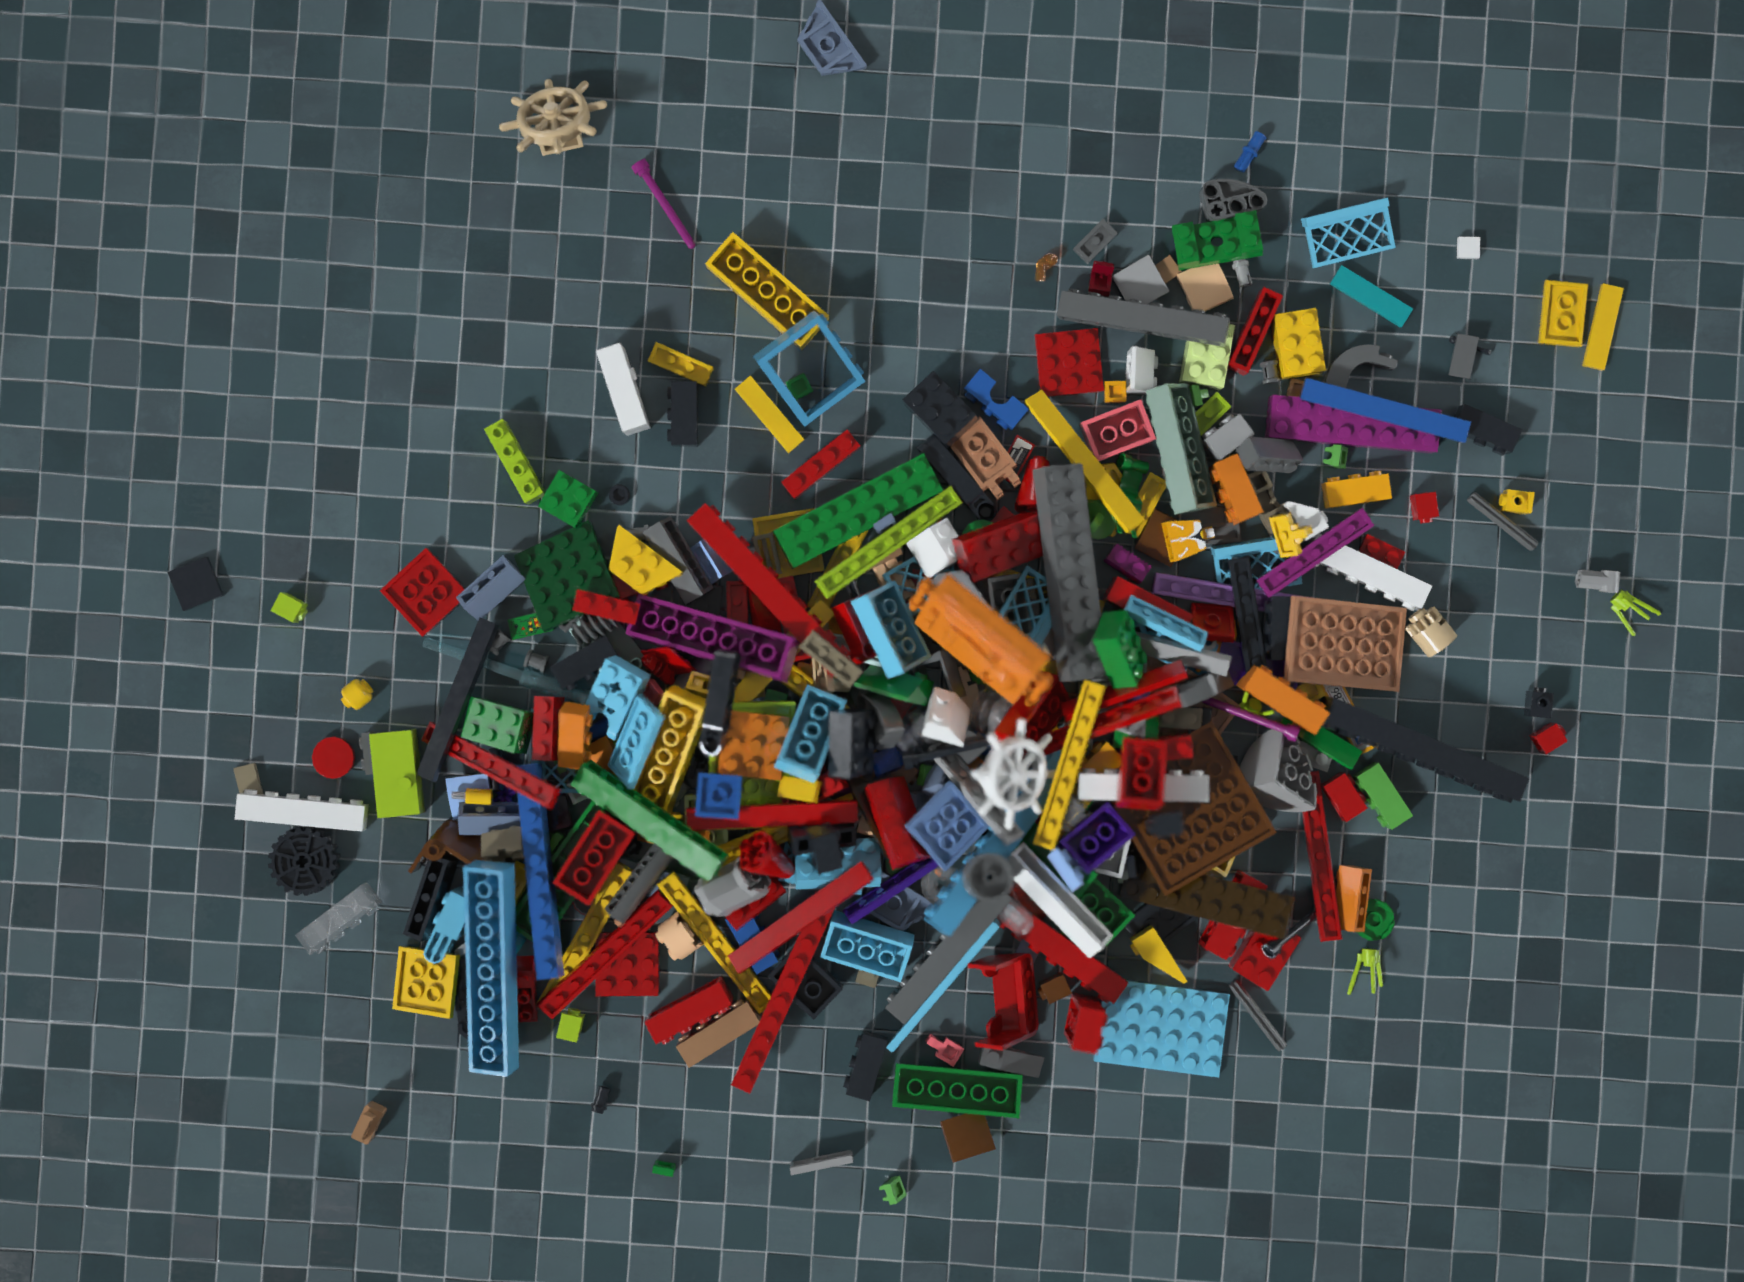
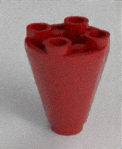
M761 830L751 835L748 839L741 841L739 860L742 869L747 872L788 879L794 874L795 865L793 861L765 831Z

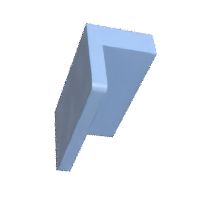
M704 539L690 548L711 584L733 572L728 564Z

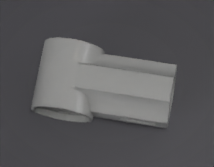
M1578 570L1575 577L1576 588L1595 589L1606 593H1619L1621 572Z

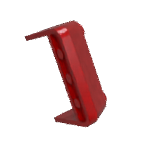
M1029 953L990 955L968 963V968L981 969L985 977H992L996 1016L992 1017L986 1025L987 1037L975 1042V1047L1005 1050L1034 1036L1038 1031L1039 1022L1032 956Z

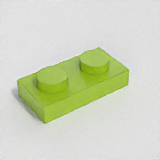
M1218 392L1213 394L1195 412L1201 436L1232 407Z

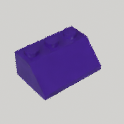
M1107 802L1057 844L1056 848H1060L1061 851L1065 849L1072 859L1069 861L1070 864L1078 867L1079 870L1088 875L1136 834Z

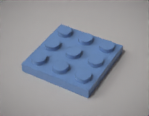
M948 781L904 827L940 868L947 871L990 826L958 788Z

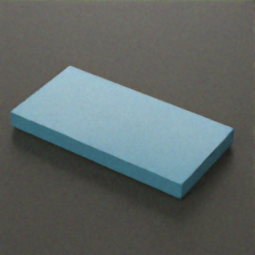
M644 694L636 695L608 763V767L628 789L635 788L664 719V716Z

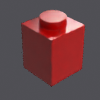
M1436 492L1410 496L1413 521L1420 520V524L1433 522V518L1439 517Z
M1551 722L1529 735L1541 754H1548L1568 741L1565 737V729L1560 724Z

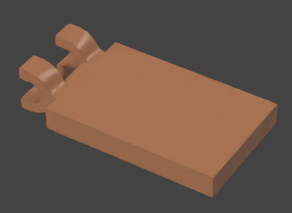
M979 416L977 418L978 421L950 448L983 491L989 488L995 498L999 500L1005 496L998 486L1003 480L1008 478L1014 488L1021 484L1020 478L1013 471L1017 464Z

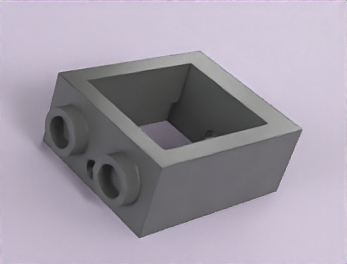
M946 649L931 653V658L910 669L912 676H915V672L928 676L925 665L940 660L950 692L956 693L959 698L967 696L955 658ZM921 705L922 710L928 708V706Z

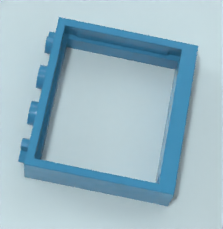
M812 311L753 356L804 427L865 382L861 376L864 374L863 370L857 363H852L850 358L853 356L846 347L842 349L838 343L841 339L834 330L831 332L828 329L827 325L829 322L823 314L819 316L815 311ZM815 325H818L853 377L808 411L804 412L768 361Z

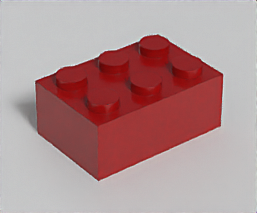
M1249 931L1228 966L1264 990L1269 991L1301 940V937L1295 935L1282 946L1278 956L1274 959H1269L1263 953L1262 945L1268 940H1277L1278 938Z

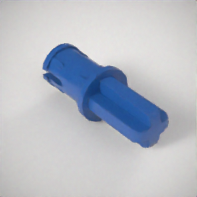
M1258 131L1254 132L1247 146L1242 148L1243 152L1234 165L1236 170L1242 173L1245 172L1253 158L1258 156V150L1267 139L1264 134Z

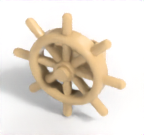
M547 79L544 82L545 89L532 94L526 100L516 96L511 98V103L520 107L517 112V120L501 123L499 129L505 132L519 128L524 139L517 145V150L523 152L533 143L539 145L542 156L554 153L560 154L563 151L584 147L581 132L591 136L596 134V129L588 125L590 112L607 107V102L604 100L587 104L586 99L582 95L589 87L587 81H582L575 89L568 87H553L552 80Z

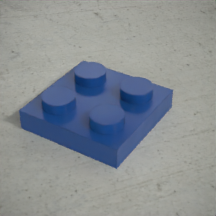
M699 773L695 816L739 820L742 776Z

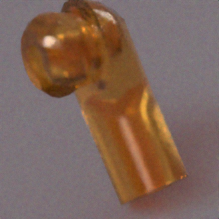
M1045 254L1036 262L1035 281H1046V270L1058 262L1056 254Z

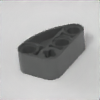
M1209 180L1199 192L1204 217L1208 222L1233 218L1237 213L1256 210L1258 213L1267 204V196L1263 191L1239 180ZM1212 188L1215 191V196H1208L1205 189ZM1258 198L1261 205L1254 206L1251 199ZM1231 203H1238L1240 211L1232 210ZM1214 208L1215 211L1219 210L1220 212L1217 216L1211 213Z
M1229 670L1227 676L1206 672L1174 685L1179 691L1182 706L1178 708L1188 707L1234 686Z
M859 694L857 697V708L875 710L874 750L894 748L904 734V726L898 710L891 700L883 694Z

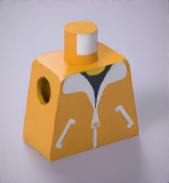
M1200 520L1161 523L1170 562L1179 561L1205 550V540L1215 538L1213 527L1202 528Z

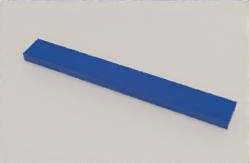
M1308 378L1304 381L1300 400L1461 443H1466L1471 422Z

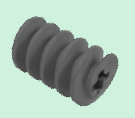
M587 614L588 621L586 622L580 618V626L573 622V630L571 632L577 644L582 648L584 647L583 641L590 644L591 637L597 640L598 633L604 636L606 635L605 628L611 632L613 631V625L618 628L616 620L599 616L593 618L590 614Z

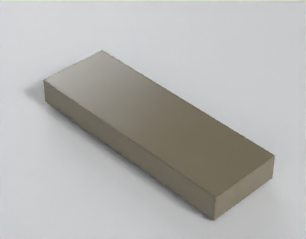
M814 630L800 645L801 649L849 688L863 672Z

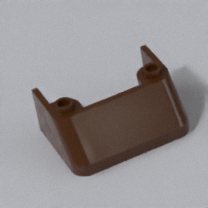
M449 819L444 821L426 842L408 872L413 873L419 870L426 858L431 861L441 859L446 851L466 864L475 860L485 861L481 857V835H459L458 820ZM512 857L505 858L503 863L514 864L515 860L513 861Z

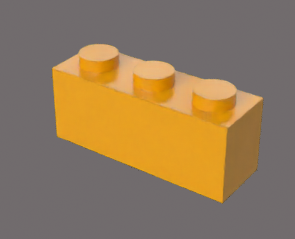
M1381 471L1369 472L1367 477H1361V474L1348 475L1346 480H1340V477L1327 478V482L1321 484L1325 509L1392 499L1389 474H1382Z

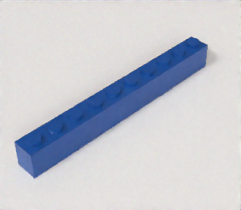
M542 764L517 765L521 769L544 780ZM517 792L537 980L558 978L564 976L556 891L555 884L553 883L554 873L547 807Z

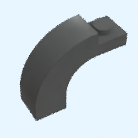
M1370 344L1359 345L1348 349L1336 357L1328 366L1322 382L1346 388L1349 376L1356 366L1367 364L1392 371L1396 368L1398 360L1392 359L1393 356L1387 353H1380L1379 355L1380 346Z

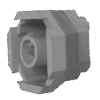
M737 858L735 861L721 867L719 873L710 881L700 878L694 891L708 915L728 916L733 911L764 897L770 890L768 886L771 885V879L767 875L747 872L740 867V860Z

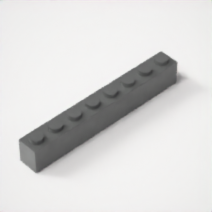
M1068 289V291L1061 292L1057 317L1060 320L1221 347L1226 346L1230 319L1226 318V314L1214 313L1213 315L1205 314V311L1193 309L1192 312L1184 311V308L1180 306L1165 308L1163 304L1151 302L1150 305L1142 304V301L1137 299H1130L1128 302L1122 301L1121 297L1110 295L1109 298L1101 297V294L1095 292H1088V295L1080 294V291L1076 289Z
M1009 892L1002 899L993 902L977 900L952 935L941 934L939 937L941 939L940 943L937 946L933 944L926 952L928 957L924 961L920 959L913 967L915 972L911 977L906 975L899 985L902 986L898 992L894 990L886 999L888 1004L885 1008L905 1025L1012 900L1014 894Z

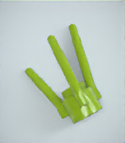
M1622 589L1610 600L1613 604L1610 608L1616 612L1632 636L1636 634L1620 611L1621 609L1626 611L1630 607L1646 620H1649L1650 616L1634 605L1633 602L1645 609L1661 615L1660 611Z
M1245 692L1242 702L1239 704L1241 709L1263 717L1274 714V710L1260 712L1262 709L1261 702L1256 698L1248 699L1249 692Z
M1362 949V954L1357 953V962L1347 991L1348 995L1352 993L1361 962H1364L1363 966L1371 967V992L1373 994L1376 992L1375 967L1379 986H1383L1379 950Z

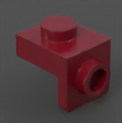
M1105 261L1093 262L1088 292H1095L1101 294V296L1109 297L1114 264Z

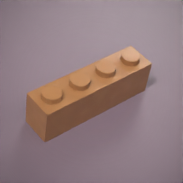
M742 998L731 1005L732 1009L720 1015L717 1013L713 1016L715 1019L710 1023L699 1024L696 1027L697 1031L692 1034L687 1032L678 1038L679 1042L676 1048L689 1068L759 1024L761 1018L748 999L744 1001Z

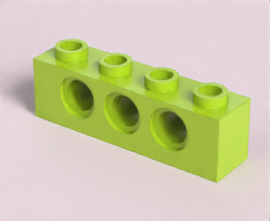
M501 419L486 427L484 430L524 503L529 505L542 498L546 492L507 421Z

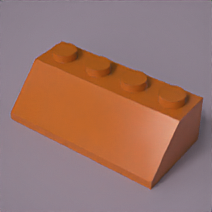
M1263 665L1260 668L1253 666L1236 684L1245 692L1248 691L1250 695L1315 735L1329 715V712L1324 710L1326 707L1324 704L1316 699L1314 702L1307 699V693L1299 688L1296 691L1289 687L1290 682L1280 676L1276 679L1271 675L1273 671Z

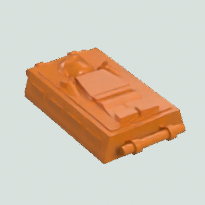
M949 573L937 587L932 584L933 581L930 577L922 580L918 585L916 595H913L909 601V609L911 611L921 610L914 624L1010 703L1014 704L1024 694L1026 696V706L1030 707L1036 704L1040 699L1041 693L1046 691L1051 685L1052 677L1040 672L1051 656ZM928 593L930 596H929L928 600L926 601V600L923 599V598H924L925 594ZM1033 680L1036 682L1034 689L1030 686Z

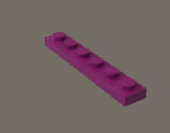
M1361 508L1302 548L1301 554L1289 557L1256 581L1269 598L1375 525L1364 509Z

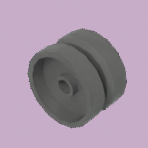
M983 853L967 861L962 872V882L970 896L977 900L993 902L1002 899L1010 892L1014 883V872L1010 863L1002 856ZM987 874L991 875V877L988 878L990 881L986 880Z

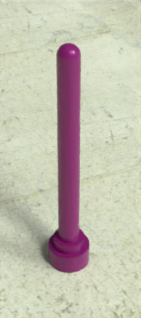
M645 158L639 160L631 169L635 175H639L640 178L644 179L688 248H695L694 240L650 175V165Z
M1211 697L1202 701V703L1284 733V736L1293 742H1296L1301 726L1297 724L1284 725Z

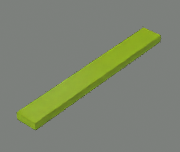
M952 486L948 487L821 576L815 583L824 596L829 598L963 502Z

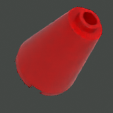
M1034 456L1033 459L1028 461L1014 509L1019 513L1030 511L1038 516L1033 470L1050 466V462L1044 456Z

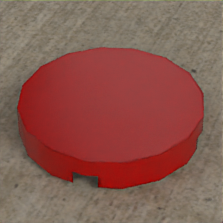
M325 738L313 749V766L323 777L331 779L343 777L354 766V749L343 738Z

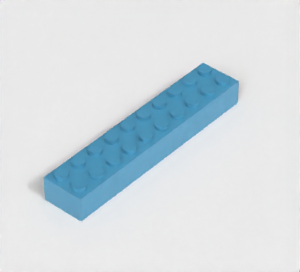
M1061 751L1045 755L1047 770L1057 769ZM1028 778L1026 781L1027 785H1029L1031 778ZM1046 778L1044 788L1037 798L1043 810L1054 778ZM1018 787L1017 797H1019V796L1022 794V792H1021V790L1019 789V787ZM1031 806L1015 811L1014 822L1024 833L1022 838L1040 815L1036 814ZM989 827L986 835H981L975 842L976 848L972 853L968 852L963 858L962 863L964 864L960 870L956 869L949 878L951 882L948 886H943L937 893L938 899L934 905L931 903L924 911L926 916L923 920L941 934L951 936L977 901V899L968 894L962 882V872L967 861L983 853L998 854L1007 860L1022 838L1005 846ZM987 874V875H986V880H987V881H990V880L988 879V878L991 877L990 874Z
M475 860L463 867L469 1072L508 1077L519 1068L514 864Z

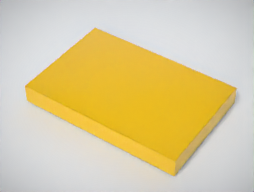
M1554 280L1544 281L1539 344L1582 347L1588 284Z

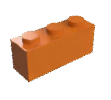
M565 701L559 712L558 767L579 770L582 764L591 760L589 745L592 741V733L589 732V727H591L593 722V714H590V705Z
M1339 865L1336 874V897L1341 930L1350 932L1365 931L1372 869Z

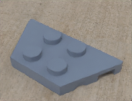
M818 0L813 13L809 16L806 26L797 39L799 45L821 76L866 69L867 64L823 2Z
M881 870L882 884L892 876ZM867 887L866 894L876 887ZM907 887L871 911L870 914L894 929L904 931L910 925L923 919L926 916L924 911L931 903L934 905V902Z

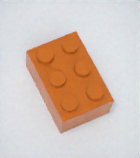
M1238 453L1214 463L1208 468L1212 485L1215 484L1218 490L1216 492L1217 499L1220 504H1224L1226 508L1224 514L1229 523L1232 522L1235 526L1263 513Z

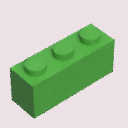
M1372 762L1353 775L1356 780V788L1360 792L1363 791L1365 793L1367 805L1371 810H1376L1379 815L1376 818L1383 828L1387 827L1392 830L1413 816L1379 763Z

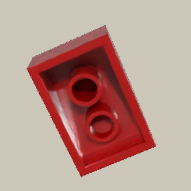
M1123 738L1117 782L1116 807L1159 811L1162 808L1164 802L1167 742Z

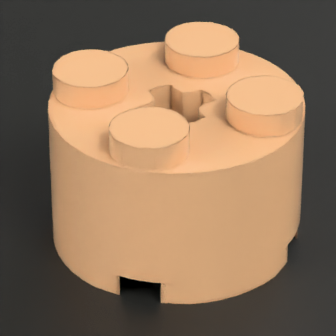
M678 911L659 924L658 932L655 933L657 939L662 944L665 943L669 949L668 953L673 960H683L703 945L702 941H699L698 936Z

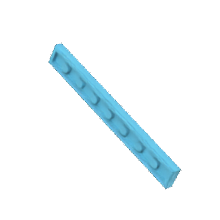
M995 918L905 1025L889 1041L886 1047L889 1051H895L998 930L1001 922L997 918Z

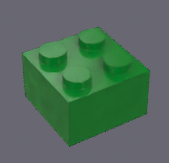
M558 470L538 507L576 528L577 525L582 523L598 492Z

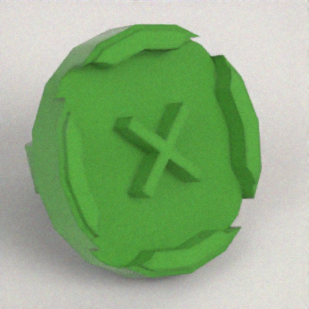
M1100 499L1087 500L1091 538L1103 539L1108 537L1117 526L1116 519Z

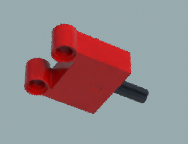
M854 579L845 586L851 600L831 609L852 653L850 655L852 661L856 664H861L874 659L877 655L851 601L867 594H861Z

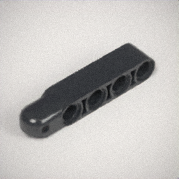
M932 434L924 443L917 447L921 454H925L929 464L949 487L952 486L962 502L979 520L991 521L994 519L997 513L995 504L935 435Z
M719 648L715 651L700 741L701 749L709 756H716L723 751L726 734L730 727L741 660L739 652Z

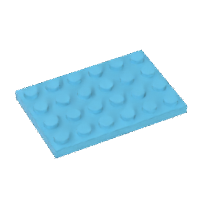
M1127 980L1129 984L1114 1004L1110 1001L1107 1004L1101 1000V1005L1106 1012L1105 1014L1108 1015L1106 1028L1102 1027L1101 1036H1104L1102 1049L1098 1048V1053L1094 1054L1093 1060L1095 1062L1219 1078L1229 993Z

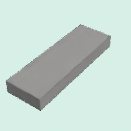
M852 1150L794 1161L790 1163L791 1175L853 1163Z

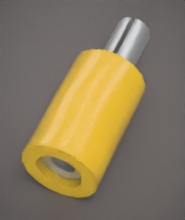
M466 788V792L453 791L451 798L465 799L466 804L492 805L493 789Z

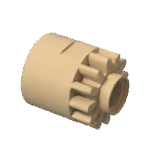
M1423 607L1408 618L1410 624L1405 628L1427 657H1432L1439 653L1457 637L1456 632L1435 607H1430L1428 610H1425Z

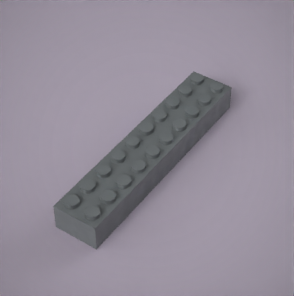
M1082 463L1034 469V486L1059 682L1107 676L1093 642L1101 619Z

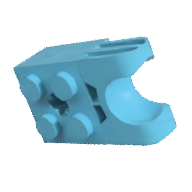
M617 655L605 659L585 705H590V714H593V720L599 712L608 718L609 728L607 736L614 741L620 736L636 695L643 694L651 677L647 672Z
M460 886L446 893L442 901L444 907L441 912L438 911L433 920V923L436 925L424 949V957L430 963L436 964L441 962L447 953L452 952L457 940L465 935L464 888Z

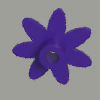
M504 785L503 791L495 792L498 795L493 799V802H512V795L516 794L517 791L511 790V788Z

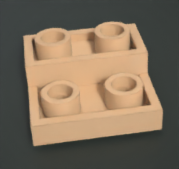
M1219 264L1191 268L1177 274V280L1185 292L1186 300L1192 310L1207 311L1234 299Z

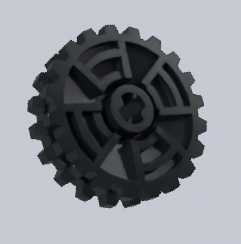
M305 826L288 830L286 834L280 835L277 838L279 842L273 843L271 846L274 850L273 853L268 855V858L272 859L271 863L268 864V868L273 870L270 874L271 877L278 880L276 885L278 887L283 885L284 891L287 893L293 891V894L296 896L300 894L308 896L320 892L323 888L332 884L330 880L337 877L338 874L335 870L341 866L337 862V859L341 858V854L336 852L338 845L331 842L333 837L331 835L325 836V831L322 829L316 831V827L305 828ZM303 858L306 859V858H307V859H308V863H306V864H305V863H302V862H301V859H303Z

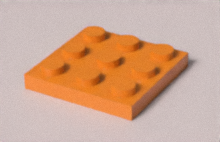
M732 710L730 727L726 734L724 748L719 754L717 773L781 781L782 770L774 768L788 732L790 717Z

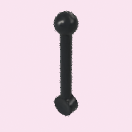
M1450 336L1449 342L1455 344L1456 336ZM1477 346V351L1485 355L1491 354V350Z

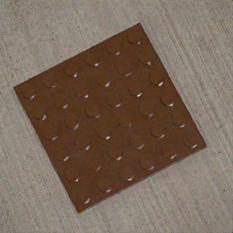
M1212 721L1189 733L1192 741L1193 758L1166 761L1165 774H1169V770H1182V774H1190V770L1203 771V774L1209 776V802L1164 801L1159 811L1116 807V800H1110L1118 815L1136 834L1132 840L1164 896L1169 895L1277 833ZM1167 811H1179L1181 813L1184 834L1156 838L1146 832L1145 820H1148L1147 815Z

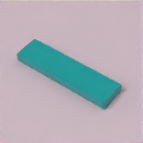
M1342 265L1330 282L1331 286L1400 328L1403 327L1413 310L1410 306Z

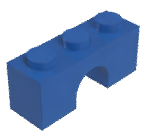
M979 369L965 386L963 391L966 394L964 396L972 403H975V401L982 406L981 410L989 417L991 415L998 419L997 423L1003 429L1007 430L1009 428L1012 431L1029 408L1014 396L1004 404L995 403L990 397V391L995 386L996 381Z

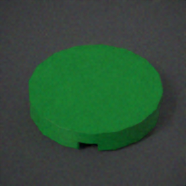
M1369 898L1365 931L1357 933L1370 941L1386 938L1392 932L1395 925L1394 913L1391 907L1379 899Z

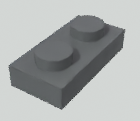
M1102 219L1073 248V251L1088 265L1118 233Z
M375 731L361 733L362 737L359 738V746L363 750L364 758L361 759L362 770H365V775L373 774L369 734H373Z

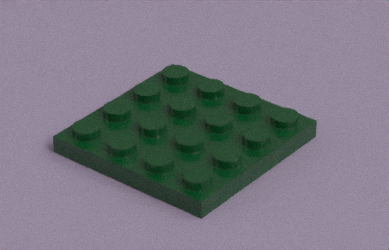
M590 521L579 524L576 528L573 527L514 555L519 571L525 578L524 584L544 632L586 614L573 610L577 589L621 598Z

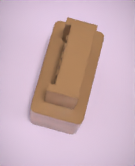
M370 1101L364 1107L351 1137L366 1145L374 1139L387 1108Z

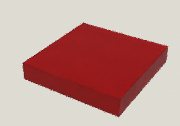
M1191 602L1190 614L1194 615L1191 624L1208 632L1206 640L1234 643L1235 627L1232 606Z

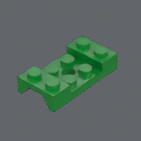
M1256 210L1237 213L1233 218L1194 225L1193 222L1172 225V235L1179 271L1263 256V245ZM1214 238H1220L1223 240V244L1221 246H1214L1211 241Z

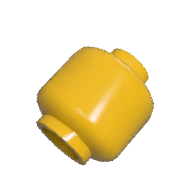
M353 679L342 688L341 694L343 698H341V701L348 709L352 707L355 710H359L372 700L373 689L364 679Z

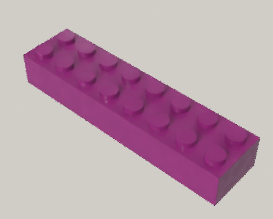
M1271 395L1268 398L1265 438L1421 453L1438 452L1439 436L1300 400V397ZM1421 408L1442 414V410L1439 409Z
M638 594L635 603H640V609L636 625L628 623L625 632L628 636L661 647H672L676 651L713 661L715 651L718 648L736 651L741 656L739 669L787 683L800 644L795 638Z

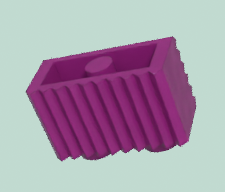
M1119 544L1113 545L1103 560L1137 584H1141L1151 569V565L1144 563V560L1141 561L1140 558H1137V555L1130 554V551H1127L1126 548L1123 549V546H1119Z

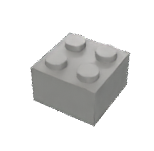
M1233 414L1229 415L1218 423L1220 428L1213 427L1202 435L1204 451L1213 463L1221 460L1241 445L1248 437H1252L1255 434L1240 414L1235 417Z

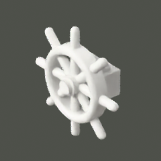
M1020 718L1017 722L1016 737H1009L1000 742L994 733L988 735L987 738L993 746V750L990 752L986 763L981 766V769L971 772V776L978 779L988 797L979 808V813L985 815L993 805L1005 809V828L1008 830L1013 828L1015 811L1031 806L1036 814L1042 813L1043 809L1037 798L1044 788L1046 778H1054L1056 770H1047L1046 759L1042 751L1051 741V735L1045 734L1037 744L1029 739H1025L1026 721L1023 718ZM1024 748L1028 752V754L1022 759V752ZM1032 762V770H1027V767ZM1028 778H1031L1029 785H1027L1026 781ZM1018 787L1022 792L1019 797H1017ZM1009 788L1008 800H1005L1002 795Z

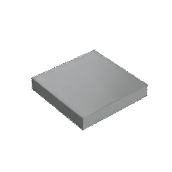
M1149 255L1112 276L1124 299L1128 302L1130 299L1141 300L1142 304L1148 305L1170 292Z

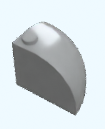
M1273 729L1261 735L1248 749L1240 765L1242 774L1263 807L1285 812L1316 810V783L1312 784L1310 771L1313 768L1308 755L1303 754L1298 745L1301 743L1298 738L1296 742L1288 740L1284 733Z

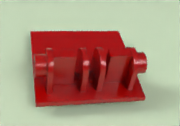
M666 646L641 650V653L644 655L641 658L642 665L666 685H672L677 674L697 671L690 665L688 660L678 655L672 647Z

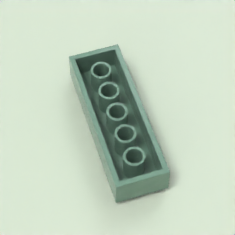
M1164 384L1146 390V401L1151 411V423L1155 428L1156 444L1160 450L1161 465L1165 471L1166 486L1169 489L1170 504L1174 514L1194 513L1216 507L1217 503L1189 384Z

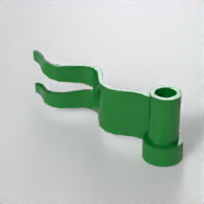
M1121 453L1116 462L1118 469L1123 470L1119 488L1140 513L1142 501L1138 496V489L1142 480V474H1146L1149 470V463L1132 458L1129 454ZM1116 521L1117 533L1122 534L1123 528ZM1133 529L1131 531L1132 537L1136 538V529Z

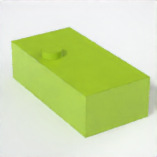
M417 729L369 734L377 818L424 813L422 778L416 774L420 765Z

